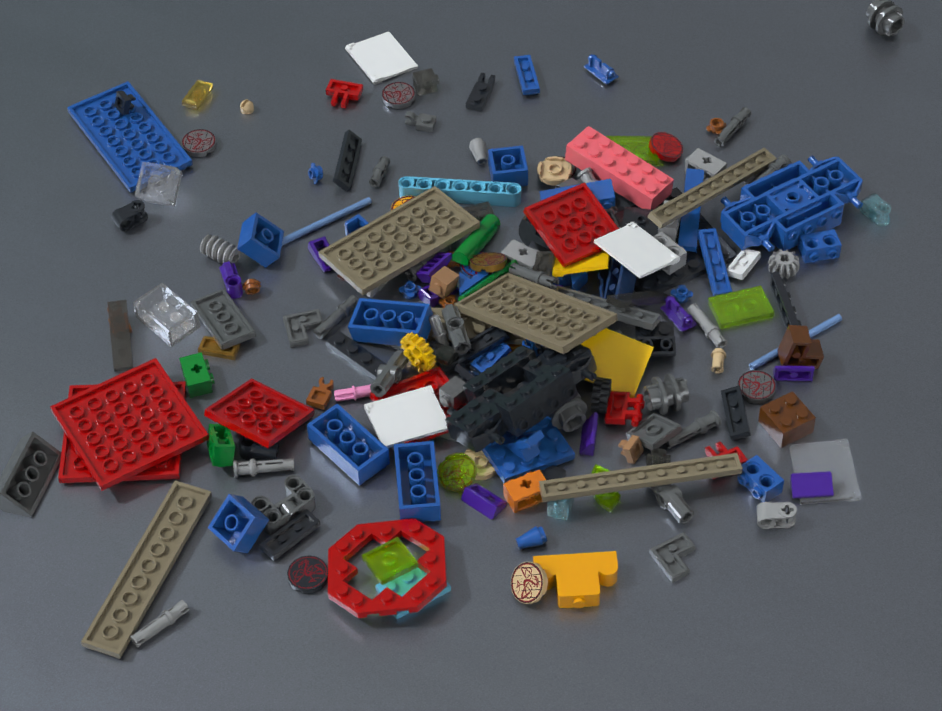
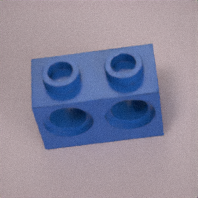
M835 229L799 235L798 250L804 263L840 257L842 244Z
M758 455L741 465L742 474H738L737 479L742 486L747 487L756 499H759L761 502H769L783 492L784 479Z

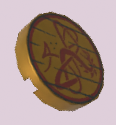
M496 252L481 253L470 259L471 269L477 272H481V269H486V272H495L507 265V257Z

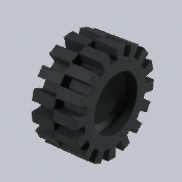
M596 377L591 399V412L606 414L612 379Z

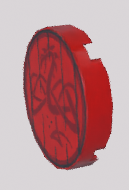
M658 132L653 134L649 141L650 151L658 155L657 158L660 160L674 162L683 153L682 143L672 134Z

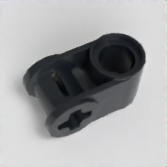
M134 200L116 209L112 213L111 219L121 231L126 232L147 221L148 214L144 210V202L142 200Z

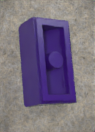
M775 366L773 368V378L780 381H813L815 367Z
M596 412L585 420V423L582 425L580 455H594L598 427V414Z
M831 471L791 474L790 486L793 499L829 497L834 495Z
M478 483L465 487L461 497L464 503L489 519L495 518L507 506L505 500Z

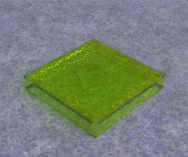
M398 537L361 555L362 560L381 585L418 568V562Z

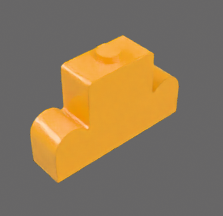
M616 551L533 556V562L541 565L540 567L547 574V590H550L553 586L556 587L559 608L598 606L600 604V585L609 587L617 582L618 561Z

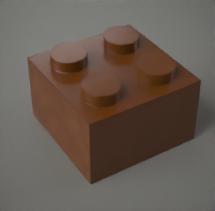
M793 391L760 406L758 422L780 448L813 433L816 417Z

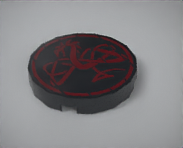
M311 555L301 556L289 565L287 571L288 582L292 589L296 591H301L304 594L315 593L321 590L328 580V566L319 557Z

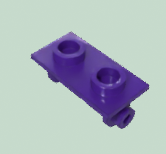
M674 296L666 297V305L661 306L660 309L673 321L680 332L697 325L692 316L682 308Z

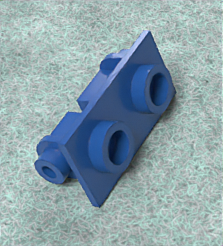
M589 55V63L584 68L603 83L608 84L619 77L614 72V69L602 63V60L597 55Z

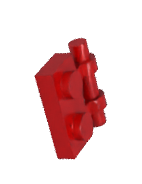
M611 391L605 416L606 424L625 425L626 419L631 420L632 426L637 427L642 420L643 414L641 410L645 405L644 396L637 394L636 398H631L630 392Z

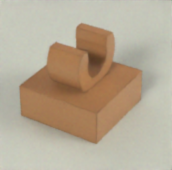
M632 435L628 441L622 440L618 447L623 448L621 454L631 464H635L644 451L639 436Z

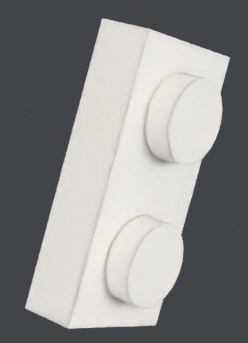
M748 248L743 251L741 250L727 268L728 276L743 280L761 258L760 252Z

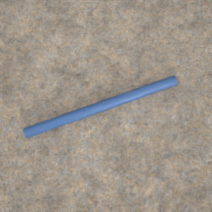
M370 197L283 237L282 246L372 204Z
M837 314L810 329V338L842 321L841 315ZM778 348L750 363V369L755 370L778 357Z

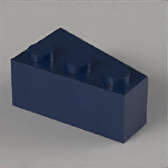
M610 257L608 269L599 270L597 274L601 284L599 287L600 298L631 306L636 275L613 257Z

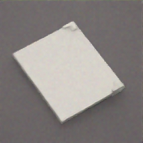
M390 32L357 43H351L345 47L347 52L375 85L418 68V65Z
M630 222L626 226L594 240L596 245L640 279L680 261V257L634 222Z
M431 385L364 404V409L379 441L387 448L393 447L394 444H403L448 430L445 421L446 416Z

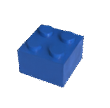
M523 145L488 149V166L492 182L517 183L520 186L528 185V166Z
M256 212L242 222L237 249L266 268L280 258L284 231Z
M228 494L209 524L208 529L234 552L249 553L269 519L243 496Z

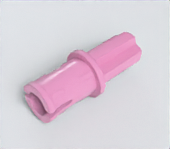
M371 384L358 387L353 385L352 388L335 390L334 398L338 402L350 399L356 401L358 398L370 397Z

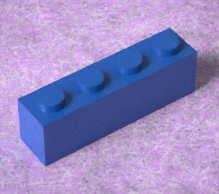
M611 179L586 183L604 209L615 206V194ZM577 185L539 191L540 201Z

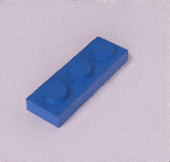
M531 55L515 56L514 64L523 95L540 93Z

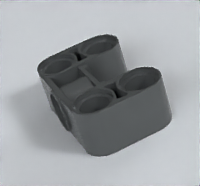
M290 475L285 478L286 497L275 505L262 495L254 497L251 501V504L269 519L264 530L270 535H273L307 509L313 512L316 508L314 491L298 475Z

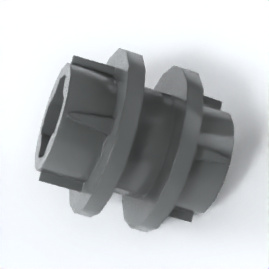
M875 0L867 8L868 26L876 29V32L881 36L888 35L890 37V35L897 34L903 28L905 19L902 17L903 10L895 5L893 1Z
M672 373L665 374L663 382L658 376L653 377L651 385L644 386L643 388L647 408L650 411L657 409L661 415L667 414L669 406L675 412L680 411L681 403L689 401L688 387L684 378L675 379Z
M578 393V396L548 417L551 418V423L554 427L564 429L566 432L574 431L585 423L587 405Z

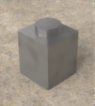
M454 376L439 388V402L449 409L450 407H453L455 410L468 401L463 389V385L466 383Z

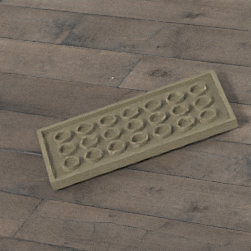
M434 186L319 251V257L360 294L365 295L480 228V221Z
M510 273L501 276L454 304L458 307L460 313L562 354L569 352L577 345L582 344L585 340L595 336L598 332L618 321L617 313Z

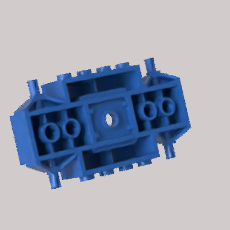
M812 155L808 158V162L813 165L810 170L799 160L742 187L740 200L737 202H731L726 196L723 197L720 201L725 206L721 211V229L742 251L751 246L760 245L764 246L769 252L773 251L775 246L782 251L789 250L798 245L799 235L827 231L840 225L845 203H852L857 209L861 208L863 203L857 199V196L862 189L863 180L838 156L818 161ZM770 237H772V242L775 246L769 241Z

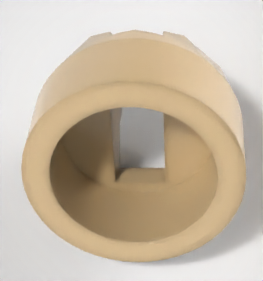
M248 99L243 100L240 103L241 113H253V102Z

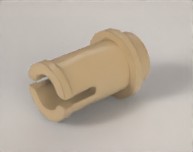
M715 348L711 353L713 358L711 371L720 374L724 371L726 353L722 348Z

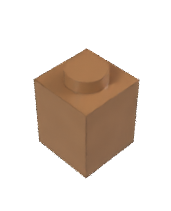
M444 266L432 275L428 290L444 299L456 289L460 275Z

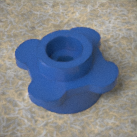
M311 163L308 176L310 179H313L314 184H317L318 180L323 178V170L321 166Z
M407 281L403 287L399 288V292L403 293L406 299H414L417 297L421 286L415 285L413 281Z
M679 285L677 289L671 290V295L676 298L678 303H686L693 296V292L689 291L685 285Z

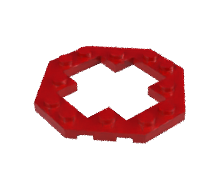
M415 518L357 524L328 549V597L357 618H367L369 614H379L380 616L396 615L398 611L409 610V613L419 612L447 587L445 538ZM403 536L426 551L416 561V565L419 569L426 572L427 575L402 597L386 587L371 600L347 584L358 574L357 567L349 563L348 560L372 539L388 548Z

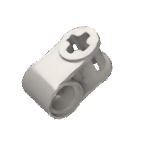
M791 502L759 503L757 505V524L762 529L792 528L796 522L797 508Z

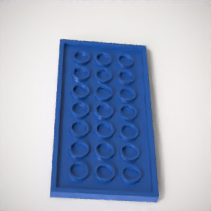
M129 81L67 107L68 113L130 193L193 165L189 155ZM117 91H124L127 95L132 94L136 98L135 101H131L134 108L129 109V114L122 115L114 106Z

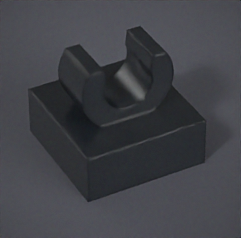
M117 91L114 106L122 115L129 114V109L134 108L131 101H135L136 98L132 94L127 95L124 91Z

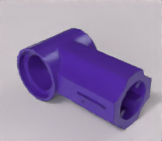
M230 261L224 262L219 267L226 291L232 299H238L243 295L241 277L238 275L235 263Z

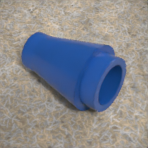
M535 526L520 537L515 538L520 550L541 546L547 542L542 526L538 528Z

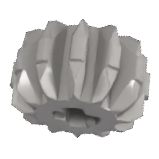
M781 249L778 252L773 251L772 256L768 260L769 272H779L781 278L789 279L790 276L795 277L800 267L799 256H795V252H789L788 249L786 251Z

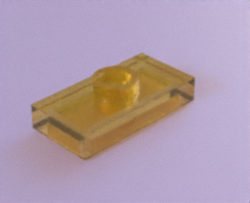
M197 80L182 100V106L198 110L212 91L213 84Z

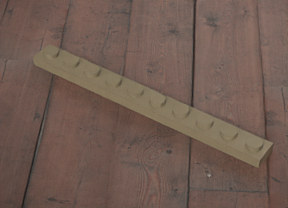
M762 148L649 213L648 218L661 229L768 168L771 163L776 162L777 158L766 148Z
M733 453L539 481V489L542 501L548 502L742 474V466L738 454Z

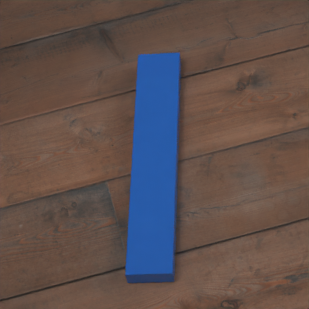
M686 169L684 192L703 182L704 170ZM701 206L681 217L678 245L683 247L685 251L696 252Z

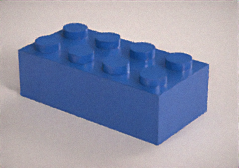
M359 298L348 329L355 342L401 346L400 341L411 332L414 335L418 334L419 338L423 337L427 341L432 328L429 317L433 316L430 304Z
M339 404L334 405L307 424L308 439L359 486L390 464L389 449Z
M434 441L394 444L400 520L415 518L420 522L441 520Z

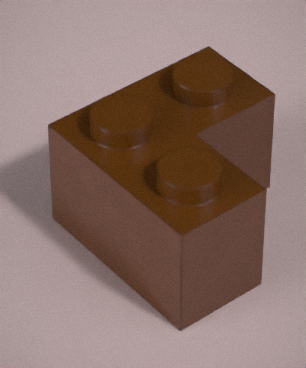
M788 325L777 350L781 366H814L815 369H819L824 359L820 340L810 338L807 326Z

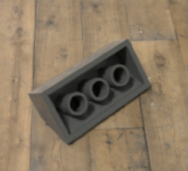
M34 432L19 440L0 476V510L29 518L32 517L61 460V452Z

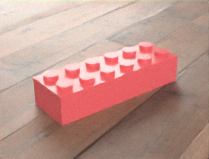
M590 126L586 127L566 145V161L580 170L590 167L596 180L611 179L613 190L642 209L654 210L672 193L673 178Z

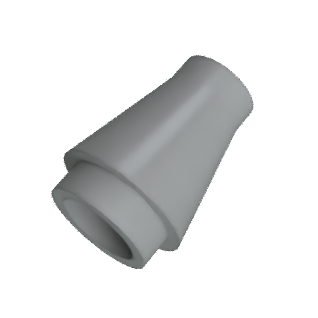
M481 138L471 140L469 149L477 164H485L487 162L486 143Z

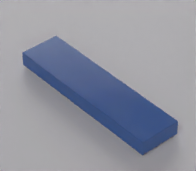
M716 228L698 230L697 235L713 297L731 296L733 292Z

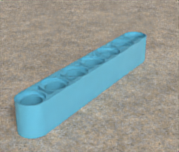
M411 176L402 177L398 181L400 197H416L436 186L458 204L516 207L521 204V186L517 183Z

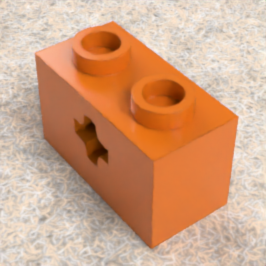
M540 469L529 472L519 478L511 479L503 484V496L514 513L543 502L539 481L546 479Z

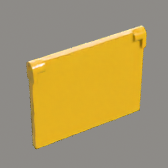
M603 250L564 268L555 257L552 275L554 277H563L565 274L608 269L610 255Z
M607 328L585 340L581 345L591 350L597 366V370L593 373H596L597 377L612 379L611 391L630 392L631 398H634L654 347ZM587 378L584 379V380H586V381L591 382V383L594 384V381H591V380H589V379H587Z

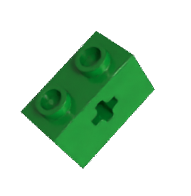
M202 352L179 358L190 398L212 393V384H215L212 373H208V370H210L208 359L203 358Z
M209 424V440H207L206 444L212 466H233L235 444L231 430L221 424Z

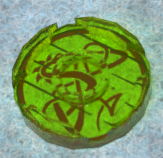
M464 453L448 455L443 462H440L437 469L439 482L449 491L464 490L465 487L473 483L477 474L475 462Z

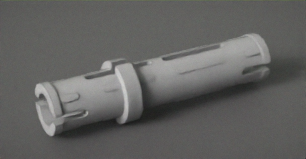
M698 304L690 305L688 312L704 330L705 336L711 339L717 348H724L728 341L721 335L720 329L710 321Z
M181 600L172 608L162 611L158 618L130 636L133 644L138 648L168 625H173L175 620L190 611L187 608L188 605L185 601Z

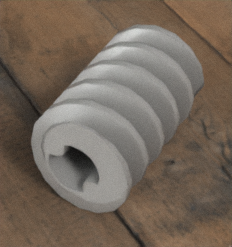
M207 234L200 244V252L221 264L228 261L236 264L242 253L234 244H230V242L224 241V239L216 235Z

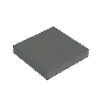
M653 413L640 422L637 427L629 430L626 435L627 439H630L632 435L639 436L643 447L655 451L680 433L682 427L678 423Z

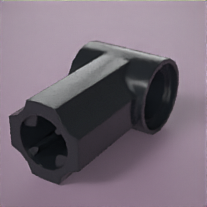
M243 435L239 438V455L241 458L250 460L258 457L277 460L279 443L266 448L251 439L245 438Z

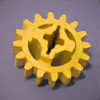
M411 332L400 341L402 345L400 347L404 350V356L411 361L413 366H417L419 370L423 369V371H429L435 366L437 362L435 360L436 356L432 354L433 349L429 347V343H426L423 337L419 338L418 334L414 335Z

